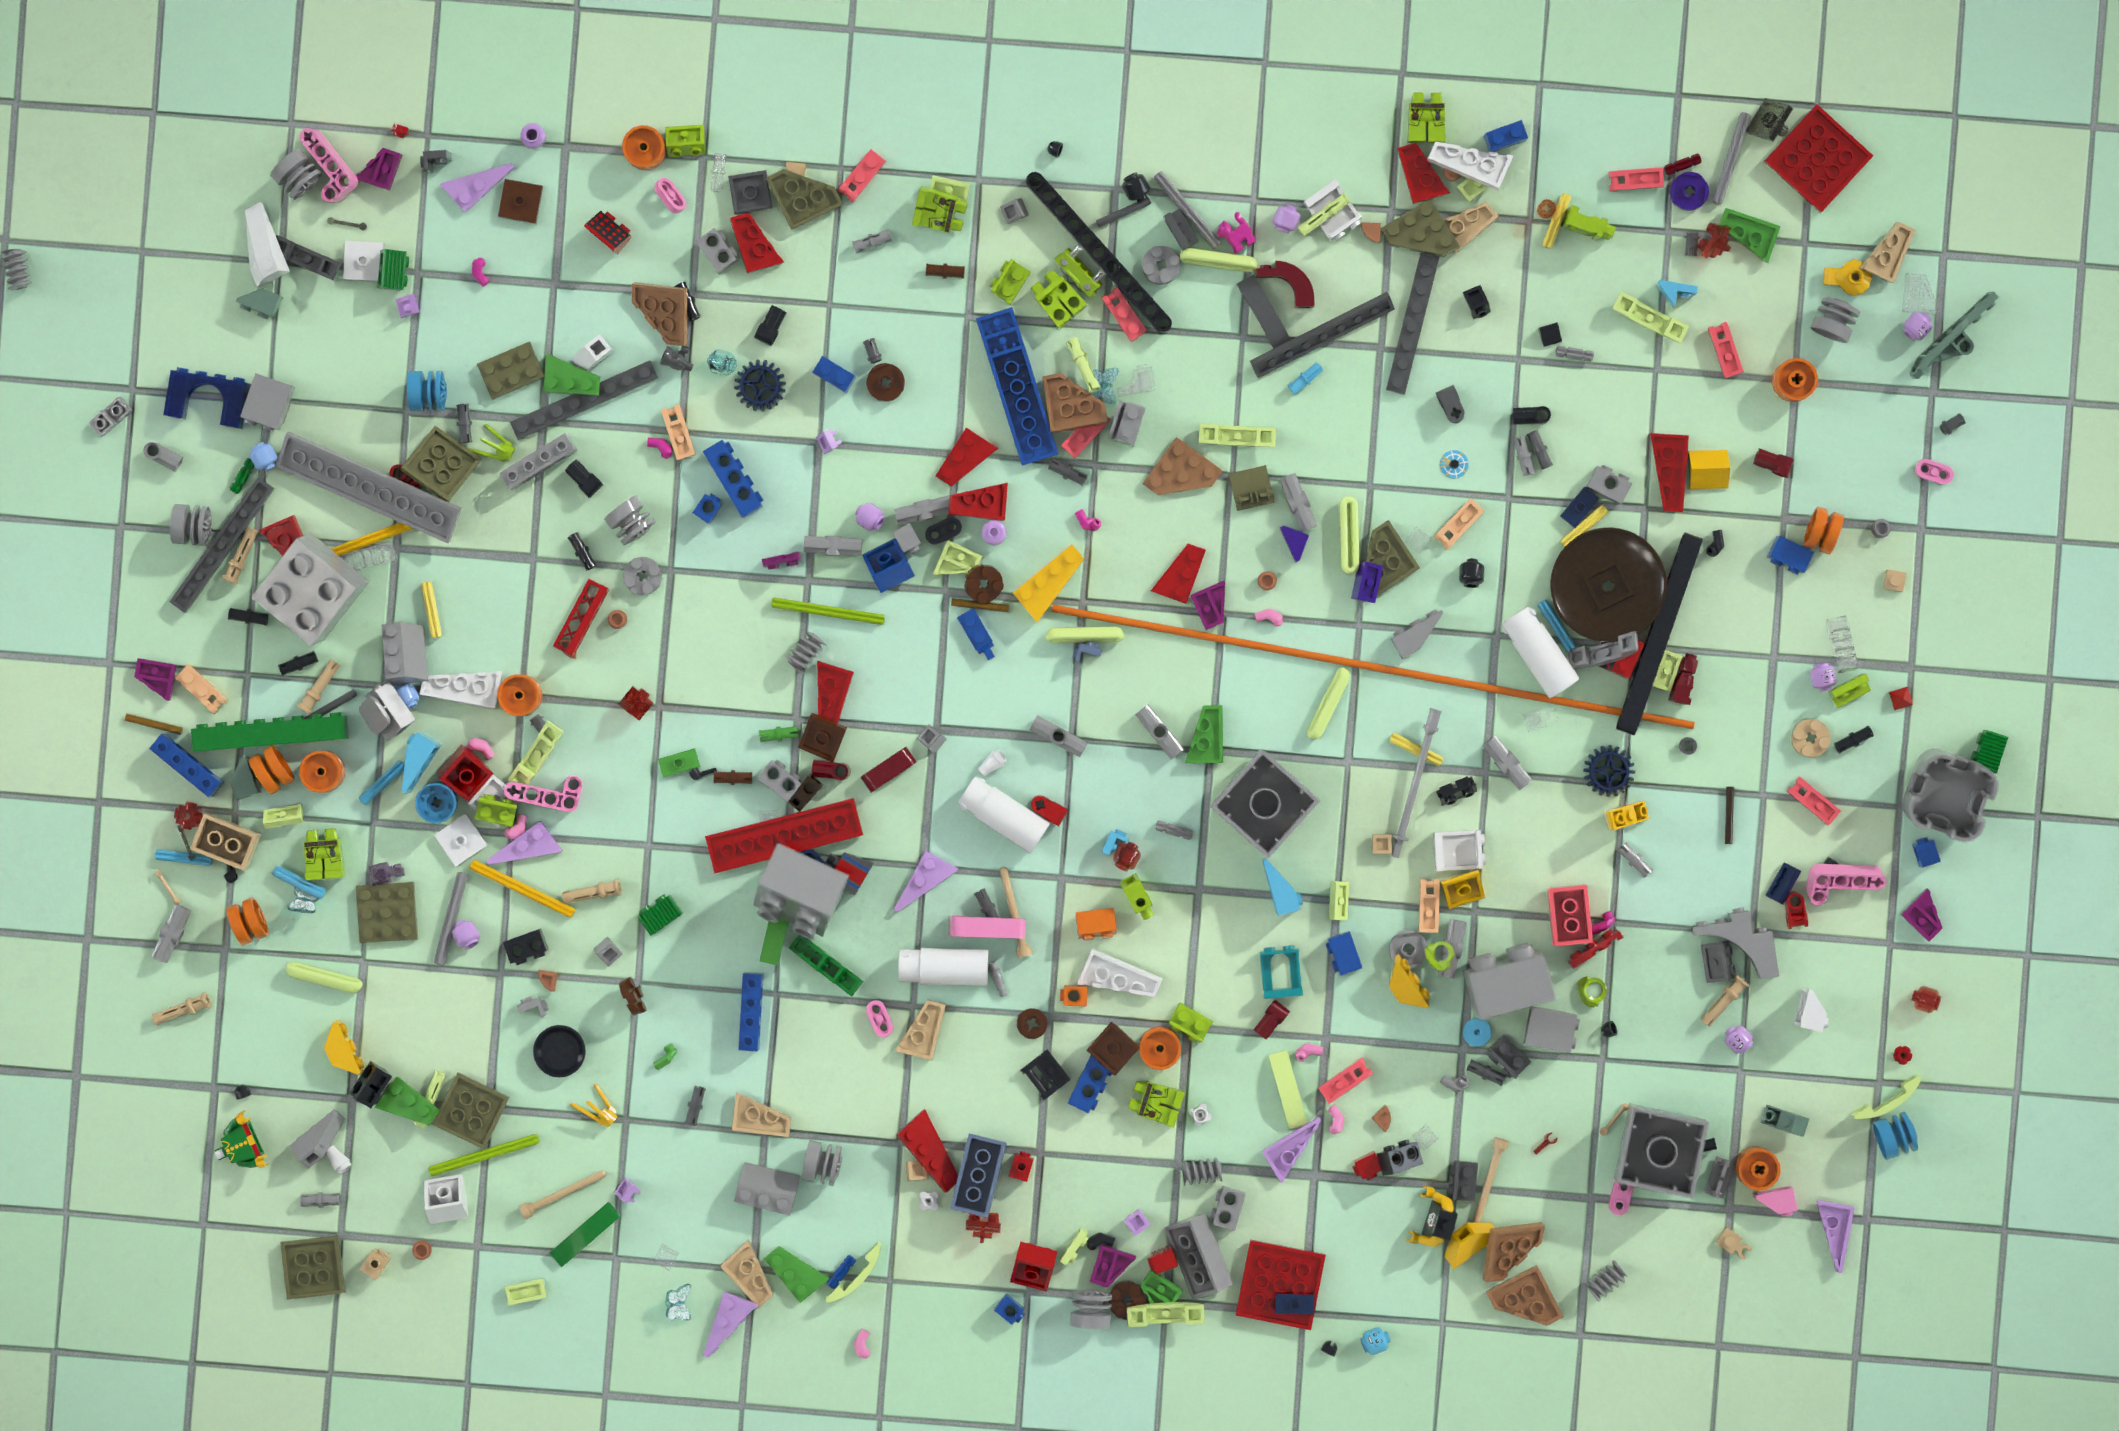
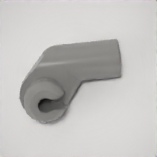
M1444 1075L1440 1084L1457 1092L1467 1088L1470 1080L1467 1076H1461L1452 1080Z

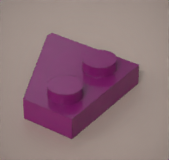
M382 148L376 157L366 164L367 167L360 174H356V177L359 181L390 191L403 155Z
M793 552L792 554L762 559L763 567H768V570L778 569L780 564L786 563L787 567L798 565V561H801L802 557L800 552Z
M1225 581L1190 595L1205 630L1224 623Z
M137 658L134 677L165 700L171 701L177 665Z
M1926 888L1902 912L1901 916L1930 942L1943 927L1938 918L1936 907L1933 904L1930 890Z
M1101 1244L1090 1282L1109 1287L1136 1259V1255Z

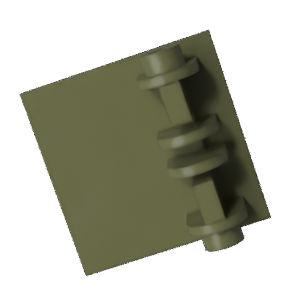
M1266 465L1229 473L1237 511L1275 503Z

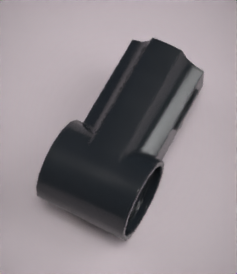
M772 305L764 322L759 325L754 338L772 346L787 312Z
M1546 406L1513 408V425L1546 424L1551 418V411ZM1544 410L1547 413V419L1539 420L1537 412Z
M577 459L565 469V472L589 498L603 486V483Z

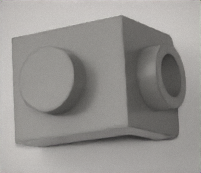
M530 996L520 1000L521 1004L517 1005L519 1013L538 1007L541 1017L547 1015L546 1011L549 1010L545 999L542 1000L541 997L532 1000Z

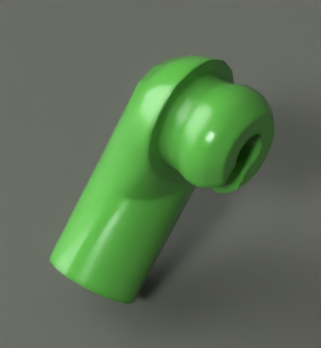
M670 1043L665 1046L664 1051L667 1054L653 1062L656 1070H660L668 1065L676 1055L677 1049L674 1048L673 1044Z

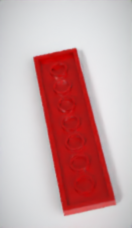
M852 798L708 835L705 838L715 874L769 860L777 844L800 852L863 836V831L855 800Z

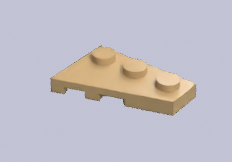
M1487 202L1444 220L1460 248L1453 251L1455 255L1499 218V215Z
M1896 222L1860 269L1889 283H1894L1915 229Z
M927 1000L895 1051L932 1060L946 1004Z
M736 1092L732 1131L782 1137L790 1136L792 1117Z
M749 1239L720 1265L752 1302L758 1304V1308L774 1295Z

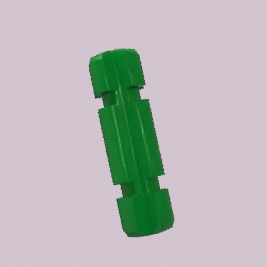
M250 458L245 460L244 467H241L234 479L235 482H232L229 488L236 494L240 493L241 486L246 483L251 474V469L255 467Z

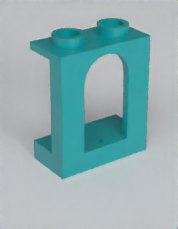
M1294 945L1283 946V950L1267 947L1264 948L1263 952H1260L1264 999L1303 995L1299 949H1294ZM1275 954H1285L1289 959L1291 988L1273 989L1270 963Z

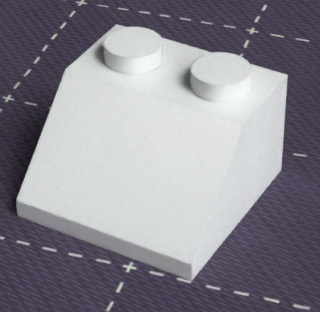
M1803 987L1794 1025L1823 1032V1029H1826L1829 1018L1826 1017L1827 1013L1814 991Z
M462 1174L424 1180L425 1212L430 1224L468 1218L467 1198Z

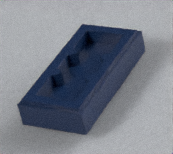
M1584 486L1560 517L1573 528H1576L1600 498Z
M1784 862L1765 896L1783 905L1802 871Z
M1276 1293L1275 1313L1314 1314V1294Z

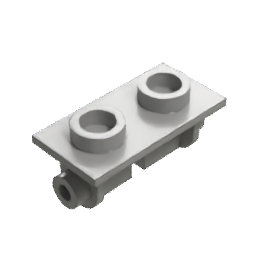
M1716 1156L1705 1193L1717 1198H1724L1735 1162Z

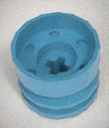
M409 371L407 377V398L410 411H424L426 403H428L430 411H434L435 406H437L438 411H444L447 399V385L443 371H437L436 376L433 371H429L427 380H425L422 371Z
M432 782L418 792L415 804L419 816L425 821L442 823L455 813L458 801L455 791L442 782ZM435 797H437L438 800H442L440 807H437V805L432 804V802L435 800Z
M1906 1112L1899 1113L1900 1121L1897 1115H1892L1893 1125H1890L1886 1118L1873 1122L1875 1137L1885 1160L1898 1157V1147H1901L1905 1154L1909 1153V1147L1913 1152L1918 1150L1917 1134Z

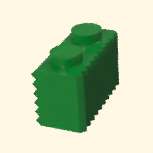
M380 250L377 288L397 291L404 290L408 282L405 268L409 266V256H406V251Z
M1983 730L1982 733L1978 734L1976 743L1979 745L1977 751H1973L1970 760L1983 764L1992 773L1997 774L2008 737Z
M663 894L655 900L657 904L651 908L647 905L639 911L641 915L638 916V919L650 936L683 914L671 895L666 897Z

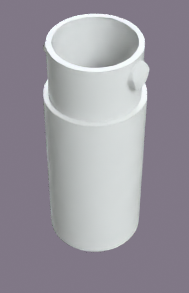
M1527 606L1501 624L1502 630L1505 634L1509 635L1513 641V646L1550 699L1575 683L1579 676L1543 623L1538 621L1535 616V610Z
M975 776L957 804L960 805L962 810H968L973 813L975 818L1028 853H1031L1050 823L996 787L992 788L986 784L983 778Z
M949 948L900 949L899 982H920V984L988 986L989 950Z

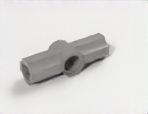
M1296 473L1281 478L1280 481L1286 493L1288 505L1292 514L1295 515L1301 532L1316 527V521L1309 508L1311 507L1306 493L1300 486Z
M950 495L932 500H921L913 503V505L894 509L898 526L914 521L920 522L932 519L937 515L948 513Z
M805 536L804 552L824 553V555L861 556L862 539L842 538L841 536Z
M1146 705L1135 714L1170 759H1173L1184 750L1149 705ZM1158 726L1165 729V735L1160 738L1154 734V729Z
M1038 715L1029 729L1078 757L1081 756L1088 743ZM1055 731L1063 732L1064 739L1061 742L1053 739Z
M1493 736L1483 745L1486 752L1494 759L1496 766L1505 776L1509 777L1519 790L1532 781L1531 777L1520 766L1518 759L1510 750L1508 751L1496 736Z
M175 904L168 921L165 922L160 931V939L152 954L153 958L168 963L175 946L178 945L183 936V928L190 916L191 910Z
M1450 919L1444 941L1450 943L1453 947L1454 958L1450 963L1451 968L1445 971L1438 970L1439 976L1454 979L1458 959L1461 958L1464 943L1462 941L1467 922ZM1442 945L1441 961L1445 960L1449 954L1447 947Z

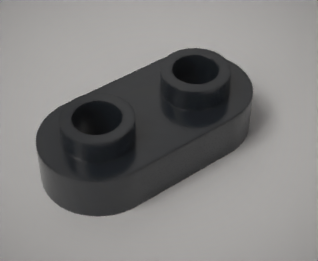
M949 517L928 527L925 532L926 540L934 545L957 536L962 530V524L959 519ZM951 523L956 525V529L953 531L949 529ZM934 531L938 532L939 534L938 538L936 539L932 538L931 536L932 532Z

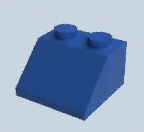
M896 538L862 554L880 593L915 576Z

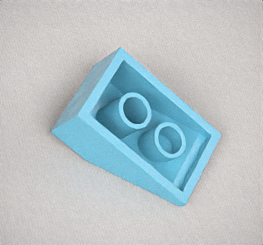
M423 732L412 734L407 741L409 745L406 748L402 783L403 793L412 792L442 745Z
M1262 858L1277 915L1301 910L1300 905H1303L1300 893H1296L1293 887L1267 858Z

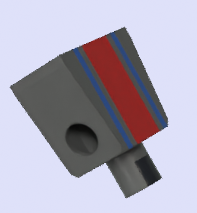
M844 852L841 859L830 853L825 862L835 870L849 875L845 888L853 895H856L874 864L871 861Z

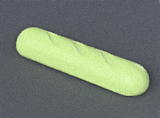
M1186 248L1182 250L1179 256L1180 261L1185 264L1234 271L1254 272L1258 266L1257 261L1251 256Z
M1347 496L1341 499L1339 504L1341 569L1345 574L1352 575L1359 570L1360 565L1358 503L1355 498Z
M1119 627L1051 628L1046 633V640L1049 643L1119 642L1124 639V633Z
M1344 667L1336 671L1308 727L1307 736L1310 739H1319L1323 735L1347 687L1350 673Z
M290 962L286 965L287 974L295 979L348 993H357L362 988V981L355 977L298 962Z

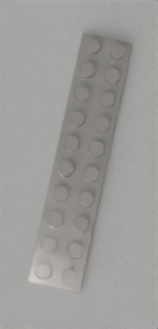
M287 432L276 468L445 543L451 542L462 509L461 507L296 434Z

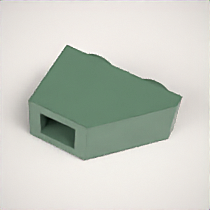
M261 288L238 297L236 302L241 304L240 308L249 312L251 309L258 311V316L268 320L269 316L275 318L283 297Z
M249 756L241 758L230 780L236 800L261 793L260 788H262V784L250 766Z
M1767 1104L1761 1120L1763 1124L1804 1137L1809 1118Z

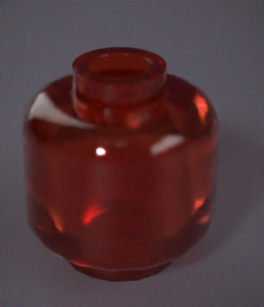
M1132 842L1120 844L1113 855L1114 865L1126 872L1135 869L1141 858L1138 846Z
M1921 986L1918 991L1914 990L1911 1001L1915 1002V1009L1932 1013L1934 1010H1938L1942 996L1939 995L1936 989Z

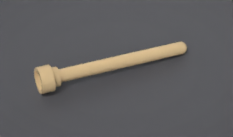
M1002 867L1000 874L1011 917L1019 918L1008 870L1006 867ZM1017 938L1019 945L1016 951L1017 957L1021 958L1032 955L1031 947L1026 944L1025 938Z
M1494 1137L1492 1144L1494 1146V1154L1473 1222H1481L1501 1154L1507 1149L1509 1144L1507 1140Z
M599 1171L532 1204L531 1202L528 1204L525 1202L519 1205L523 1217L528 1219L533 1216L532 1214L535 1213V1210L604 1178L606 1172Z

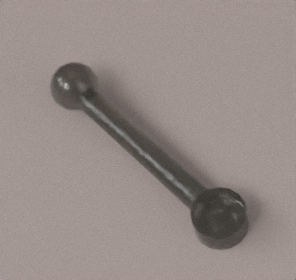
M329 217L327 219V222L330 225L335 223L340 225L360 228L362 231L367 229V225L365 223L356 224L351 222L334 220L333 217Z
M180 824L177 828L181 833L189 854L188 859L192 861L195 859V854L190 850L184 828Z

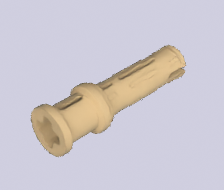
M247 527L233 560L231 559L228 562L229 567L225 575H222L223 579L238 585L237 580L240 573L245 569L243 564L259 531ZM249 538L248 544H247V546H246V548H245L243 554H241V552H242V550H243V548H244V546H245V543H246L247 539ZM234 568H235L236 570H235V572H234V574H233V577H231V574H232V572H233V570H234Z
M330 659L312 688L305 691L306 695L296 706L311 715L312 708L317 701L321 700V693L341 665Z
M615 879L614 882H599L597 886L564 891L562 892L564 904L597 897L605 899L606 896L616 894L621 896L622 889L619 879Z
M1736 974L1735 979L1728 987H1724V993L1710 1007L1706 1014L1701 1017V1020L1710 1027L1733 1000L1739 998L1738 995L1743 989L1749 987V984Z
M203 992L201 996L193 999L187 998L185 1003L152 1014V1019L157 1026L188 1013L194 1015L196 1011L204 1008L210 1009L211 1001L208 994Z

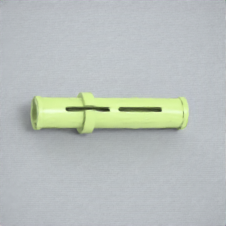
M1342 193L1341 196L1331 203L1328 202L1326 207L1298 226V230L1305 237L1331 216H1336L1337 212L1350 204L1351 201L1345 193Z
M1077 337L1069 339L1066 344L1073 356V362L1077 364L1089 392H1097L1101 389V386L1088 363L1086 352L1082 350Z
M434 1070L433 1077L424 1096L432 1104L435 1103L446 1076L445 1073ZM413 1122V1124L425 1128V1124Z

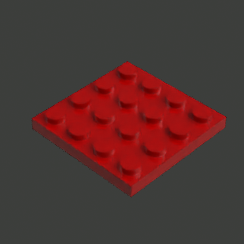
M1816 104L1764 162L1818 212L1822 213L1873 155Z
M1250 1239L1235 1315L1311 1330L1314 1314L1275 1313L1276 1293L1314 1294L1315 1313L1326 1254Z

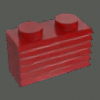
M1171 1245L1165 1246L1161 1250L1158 1249L1154 1253L1151 1252L1150 1258H1147L1151 1271L1155 1270L1156 1274L1178 1267V1262Z

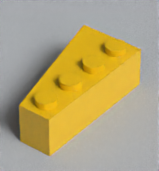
M1071 544L1013 592L1037 623L1084 561V558Z

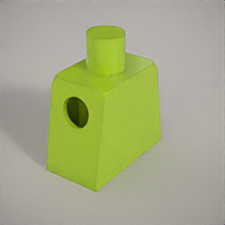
M1137 873L1119 881L1135 913L1140 912L1143 920L1152 917L1154 914L1150 907L1153 904Z

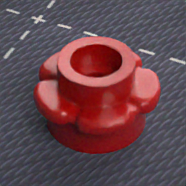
M393 124V128L390 129L394 131L393 135L404 138L405 135H409L407 133L408 127Z
M1898 1046L1893 1054L1894 1060L1898 1061L1901 1065L1907 1064L1912 1059L1910 1048Z

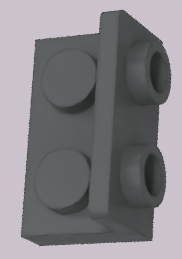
M447 150L423 151V156H420L421 168H424V171L428 173H433V163L435 165L447 164V161H452L451 152Z
M1180 209L1163 216L1164 221L1182 250L1198 243L1197 236Z
M1729 941L1701 945L1707 983L1734 979L1736 968L1732 964L1731 956L1733 955V949L1729 945Z
M1504 1034L1487 1050L1490 1053L1488 1057L1496 1065L1500 1063L1504 1067L1502 1071L1509 1078L1513 1076L1517 1079L1518 1075L1531 1063Z
M1455 1160L1454 1165H1451L1450 1176H1453V1184H1449L1448 1195L1451 1196L1452 1200L1475 1201L1478 1162Z

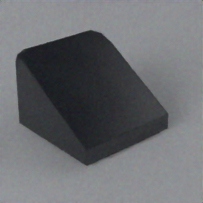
M1558 322L1538 328L1543 347L1562 342Z

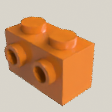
M1114 908L1076 912L1078 939L1083 938V941H1089L1098 936L1106 939L1112 938L1117 933Z

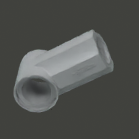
M156 442L147 443L143 449L144 455L147 458L175 472L180 467L184 458ZM155 445L158 448V453L155 456H151L149 449Z

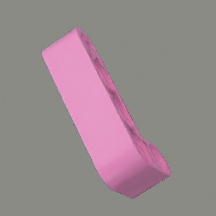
M305 128L300 133V141L331 179L323 187L321 196L326 202L339 203L357 187L358 179L319 130ZM324 147L325 155L322 157L321 149ZM334 162H336L337 164L336 171H333L332 169ZM346 177H348L349 183L347 186H345L344 179ZM332 190L335 191V196L333 199L330 196Z
M568 776L564 781L562 792L510 781L505 784L503 791L505 796L511 800L572 812L578 806L582 781L578 776ZM569 780H578V787L570 789L568 787ZM514 785L516 790L521 791V787H525L522 792L523 798H519L520 793H513V796L510 795L507 789ZM530 789L535 790L537 793L536 798L533 800L526 798V792ZM549 793L555 795V801L552 804L545 802V796ZM566 798L574 799V805L571 808L564 806Z
M1815 864L1809 870L1806 892L1814 905H1821L1827 900L1829 889L1880 890L1885 887L1887 880L1880 867L1875 865Z
M949 916L948 935L956 937L1025 938L1026 919Z

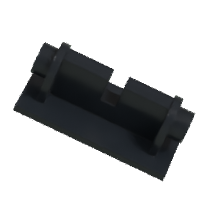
M1466 776L1455 781L1457 786L1455 789L1452 783L1439 787L1436 793L1440 798L1441 805H1451L1460 798L1473 796L1477 792V787L1472 776L1469 778Z

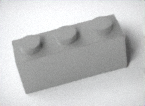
M403 622L382 624L386 680L392 686L428 681L424 626Z
M744 1162L734 1202L790 1215L800 1176Z

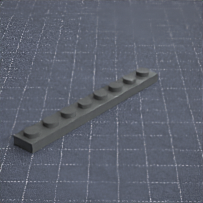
M1420 253L1386 388L1387 391L1405 395L1439 261V256L1435 254Z
M1385 292L1250 360L1257 378L1395 310L1388 292Z
M649 360L600 382L599 396L572 394L513 420L510 424L517 440H520L656 380L658 376Z
M259 477L255 480L169 601L171 604L184 613L188 612L275 489Z

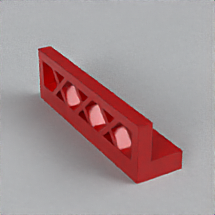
M588 579L553 647L574 657L609 592V588ZM592 584L599 588L595 597L589 598L587 590ZM588 602L589 608L586 614L580 615L579 605ZM579 619L580 625L577 631L571 632L570 622ZM570 635L571 642L568 648L560 646V640Z

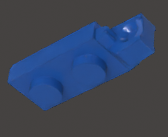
M974 608L957 617L975 650L979 654L984 652L988 660L994 658L995 656L990 649L994 646L992 639Z

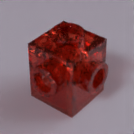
M632 686L618 704L640 721L653 702L648 698L650 694L644 689L638 690Z
M188 801L185 804H179V808L176 807L174 813L176 824H181L180 828L192 830V827H199L203 817V808L197 807V803ZM186 812L190 814L189 819H185Z

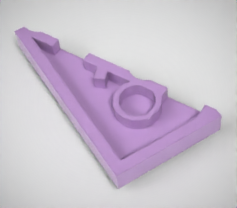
M510 163L446 181L440 185L466 213L515 167Z
M539 821L489 858L487 863L489 865L559 853L563 850L544 824Z
M925 851L894 910L899 912L954 874L958 868Z
M1319 1116L1261 1150L1281 1183L1285 1180L1286 1175L1296 1163L1297 1158L1303 1152L1309 1139L1317 1130L1321 1122Z
M1817 1199V1206L1835 1270L1838 1273H1842L1855 1207Z
M723 1292L703 1356L710 1357L712 1353H715L719 1349L718 1346L733 1334L738 1325L746 1320V1316L753 1309H756L758 1304L729 1292Z

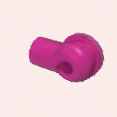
M477 258L472 262V276L482 287H485L490 282L483 274V267L486 262L483 258Z
M648 438L647 447L658 448L664 459L672 456V447L665 439Z
M1083 509L1074 513L1083 529L1096 531L1101 527L1100 519L1087 518Z
M1611 911L1603 913L1604 920L1602 922L1591 925L1592 935L1608 930L1614 923L1615 916L1613 917Z

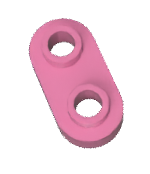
M660 178L654 185L655 192L671 212L681 213L686 207V200L669 179Z
M1929 459L1920 460L1915 465V473L1918 477L1940 485L1950 483L1954 476L1953 470L1949 466ZM1923 465L1927 467L1926 473L1921 470ZM1940 472L1945 473L1946 476L1944 479L1940 478Z
M879 1000L871 1001L867 1005L866 1012L873 1029L878 1036L887 1037L893 1031V1023L883 1002ZM874 1006H878L880 1008L879 1013L873 1012ZM886 1024L887 1030H881L880 1025Z
M1615 1181L1609 1200V1208L1614 1214L1622 1215L1629 1208L1633 1186L1627 1185L1626 1190H1621L1622 1184ZM1618 1202H1622L1623 1204L1622 1208L1620 1209L1616 1208V1204Z

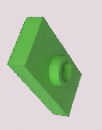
M695 748L658 759L663 777L700 767Z

